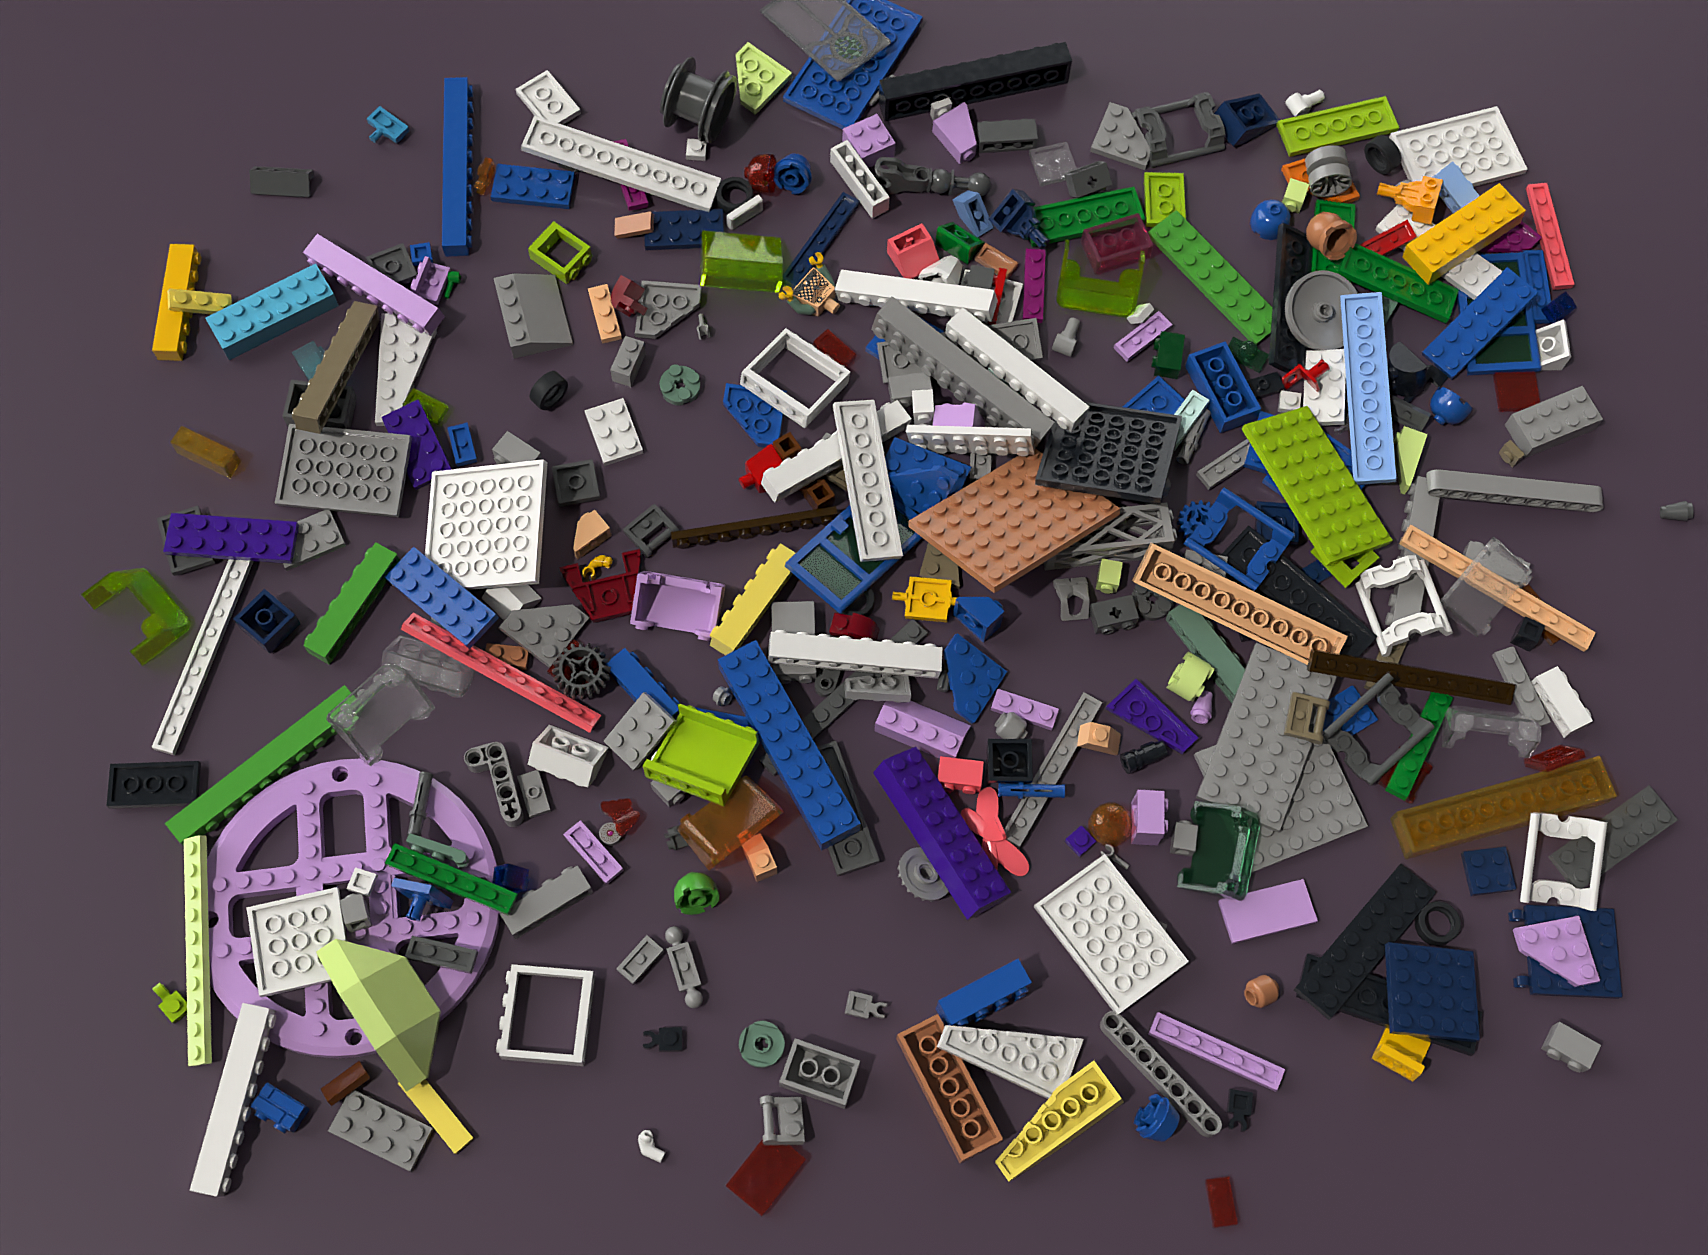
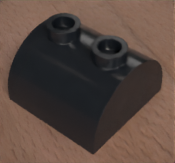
M1399 341L1391 348L1389 354V391L1405 397L1415 396L1423 392L1427 366Z
M988 739L986 753L987 782L1032 783V739Z

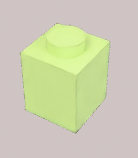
M1290 179L1282 203L1287 206L1289 212H1300L1309 187L1308 183Z
M1101 559L1096 583L1097 590L1106 594L1117 592L1123 562Z

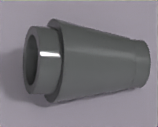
M1682 501L1660 506L1661 519L1687 521L1693 518V505L1691 502Z

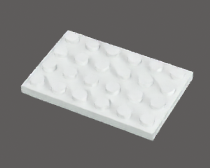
M1498 106L1393 132L1389 136L1397 145L1401 154V165L1408 180L1412 182L1422 181L1423 176L1433 177L1451 162L1460 167L1462 174L1473 184V187L1525 174L1527 171V167Z
M1105 854L1034 905L1039 915L1117 1015L1189 962Z

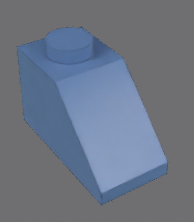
M968 190L953 199L959 217L976 237L994 228L988 220L989 215L978 192Z

